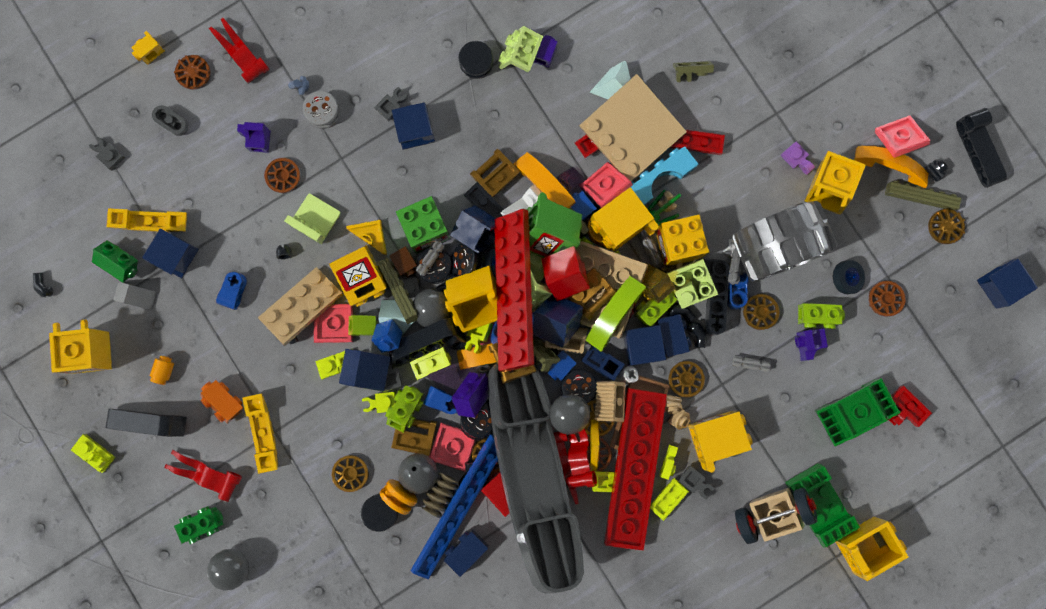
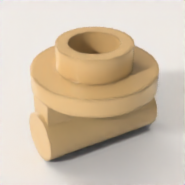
M670 191L664 192V200L659 201L658 206L662 207L673 198ZM673 203L664 211L672 212V210L677 208V204Z
M667 395L665 411L668 414L679 413V410L682 409L681 397Z
M681 409L679 413L673 414L667 422L681 430L689 425L690 414Z

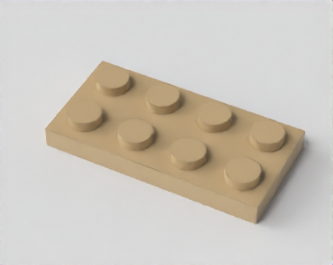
M316 267L262 313L258 319L286 346L343 294Z

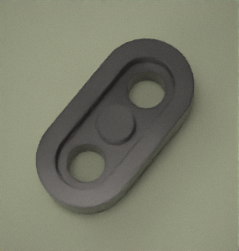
M160 105L152 111L153 120L172 134L182 136L187 132V121L168 107Z

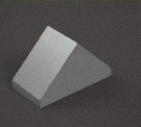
M118 282L113 300L151 310L156 292Z

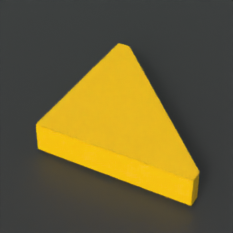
M381 220L346 226L348 231L382 254L387 255Z
M591 420L590 471H597L600 449L599 421Z

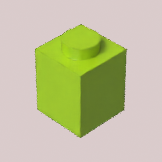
M349 316L348 336H373L376 324H378L376 316Z

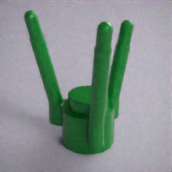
M664 189L647 208L658 226L661 223L669 222L679 217L677 213L658 221L660 219L659 214L678 200L681 194L673 197L657 211L652 210L663 197L666 191Z

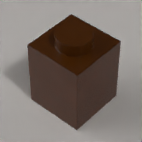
M406 246L389 255L402 278L405 276L409 278L417 273L416 262Z

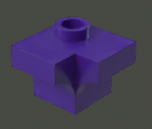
M244 122V124L237 125V132L245 137V148L250 152L269 153L271 131L264 123Z
M825 328L796 333L795 344L799 348L801 361L813 360L817 350L828 348Z

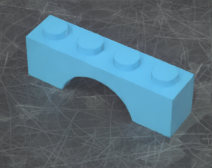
M685 146L680 150L679 148L674 149L669 154L670 157L667 160L661 159L658 161L652 171L646 170L639 176L640 180L636 183L632 181V190L645 206L653 199L652 184L657 178L671 175L681 180L698 166L697 161Z

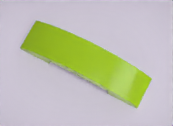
M629 276L604 308L585 341L602 352L613 337L612 334L647 287L632 276Z

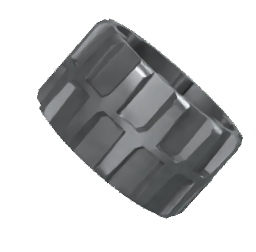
M818 201L803 203L748 225L733 235L734 245L752 282L800 266L837 249L836 239L821 203Z

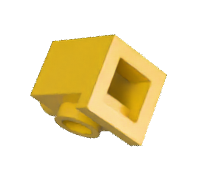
M145 31L144 34L146 36L137 40L131 48L134 50L132 55L139 62L143 60L148 65L165 50L149 32Z

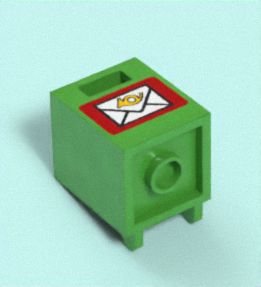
M541 192L538 195V201L532 207L526 209L529 215L530 252L545 258L572 246L577 249L581 242L579 236L583 226L581 223L582 214L548 200L547 195Z
M432 196L396 211L409 244L416 254L432 248L435 241L443 243L451 239Z

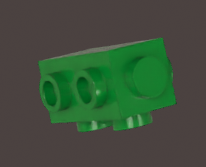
M106 240L93 249L92 263L122 283L137 274L138 260L110 241Z
M209 506L198 510V515L191 517L190 514L179 519L180 523L175 525L174 528L181 544L185 542L193 544L201 540L200 536L207 533V536L218 532V527L224 525L221 511L217 510L216 507L209 509Z

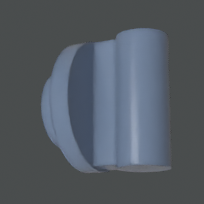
M301 76L299 80L296 79L289 82L288 86L290 89L298 88L299 94L304 95L309 89V81L306 80L305 76Z

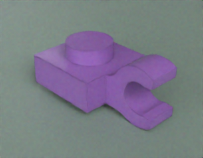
M797 142L793 143L781 154V157L793 169L799 166L806 175L815 168L810 161L806 160L809 154Z

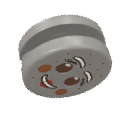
M316 91L305 99L303 113L311 125L316 128L325 129L333 126L338 121L340 107L330 93Z

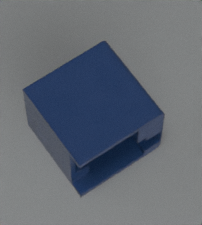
M425 102L392 110L399 143H401L402 150L435 142Z
M472 206L461 211L450 236L473 251L480 253L492 247L495 241L496 218L479 207Z
M160 228L142 259L171 275L174 274L182 278L199 249Z
M1019 258L1004 262L977 279V282L996 309L1011 306L1038 289Z
M552 294L534 313L533 335L563 348L580 328L583 307L566 299L556 301Z
M660 325L623 332L628 366L666 360Z
M345 349L339 384L384 391L390 357Z

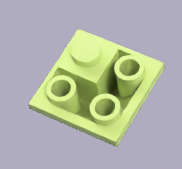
M704 259L667 273L681 309L718 295Z

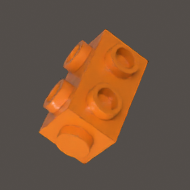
M215 380L211 383L209 381L201 388L202 392L200 395L202 399L200 401L206 408L211 407L216 412L214 415L221 423L225 421L228 424L242 412V401L237 396L232 397L228 393L229 388L223 382L219 383Z

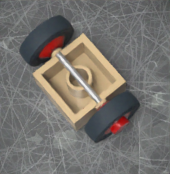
M789 487L753 499L749 505L755 519H753L746 507L735 511L737 530L747 544L758 541L757 526L765 542L803 530L805 524L812 525L817 523L815 502L813 498H810L805 488L795 490L794 497Z

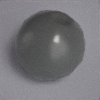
M429 288L421 291L415 297L412 306L417 309L418 319L416 321L421 326L427 327L442 319L449 318L451 312H448L445 301L447 299L444 292Z
M574 394L562 395L551 405L550 420L554 428L560 433L567 435L577 434L588 425L590 419L589 406L580 396Z
M417 453L409 455L399 466V482L404 490L410 493H426L432 489L437 481V465L427 455Z
M224 549L216 553L210 559L207 566L209 581L215 588L223 591L234 590L241 586L249 574V562L240 551L234 549Z

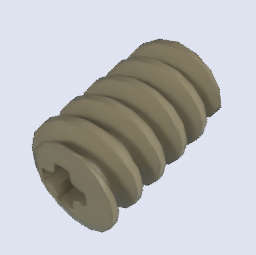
M439 472V475L442 477V480L437 479L436 483L438 486L432 487L433 494L427 493L430 500L423 499V503L426 506L422 507V509L437 518L442 517V513L439 510H446L444 504L451 502L448 497L455 495L452 490L457 491L459 488L456 483H459L458 481Z

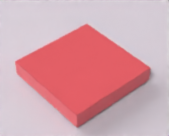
M911 115L875 128V134L894 158L930 144V139Z
M607 162L580 185V188L602 208L630 188L632 182Z
M332 304L314 320V343L353 342V336H348L349 316L353 315V305Z
M440 423L429 457L436 463L465 472V462L469 461L476 440L468 438L459 428Z

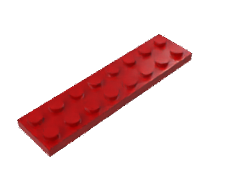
M520 209L495 219L498 371L500 372L534 365L529 215L526 209Z
M627 388L624 422H622L604 540L605 546L644 551L667 394Z

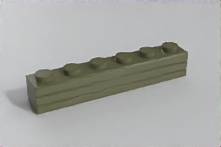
M891 181L886 187V196L942 209L948 208L954 211L960 208L961 198L955 194L947 195L941 191L934 192L933 189L926 190L922 189L923 187L921 186L913 187L908 183L900 184L899 181Z
M389 258L378 261V267L407 325L418 319L417 309L413 308L412 305L414 303L411 298H408L409 293L407 289L403 288L404 283L402 279L399 280V273L397 270H394L393 262Z

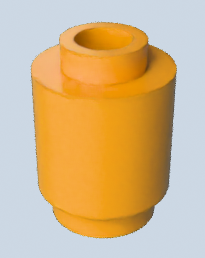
M160 355V358H155L149 375L151 382L166 385L175 364L171 362L172 358Z

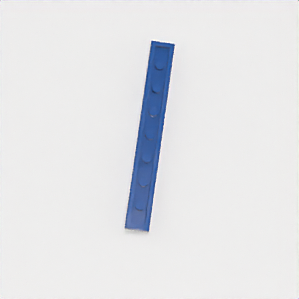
M490 434L415 561L410 570L413 574L425 579L430 578L498 461L493 435Z

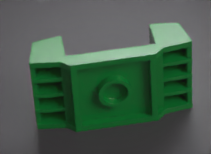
M882 378L869 381L861 385V389L832 404H825L815 410L835 447L883 424L900 413Z
M817 463L785 483L788 488L790 487L793 497L795 490L805 488L810 498H813L817 508L815 510L817 523L809 525L822 547L826 548L859 529L860 526L854 515L848 514L829 481L832 478L826 468Z

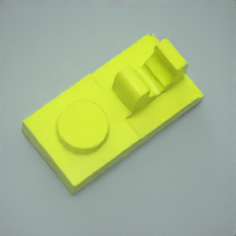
M442 347L411 361L410 364L416 379L419 380L450 366L451 357L449 352L446 353L445 348Z
M345 351L315 361L321 379L341 373Z
M83 434L71 449V451L101 473H104L116 458L87 434Z

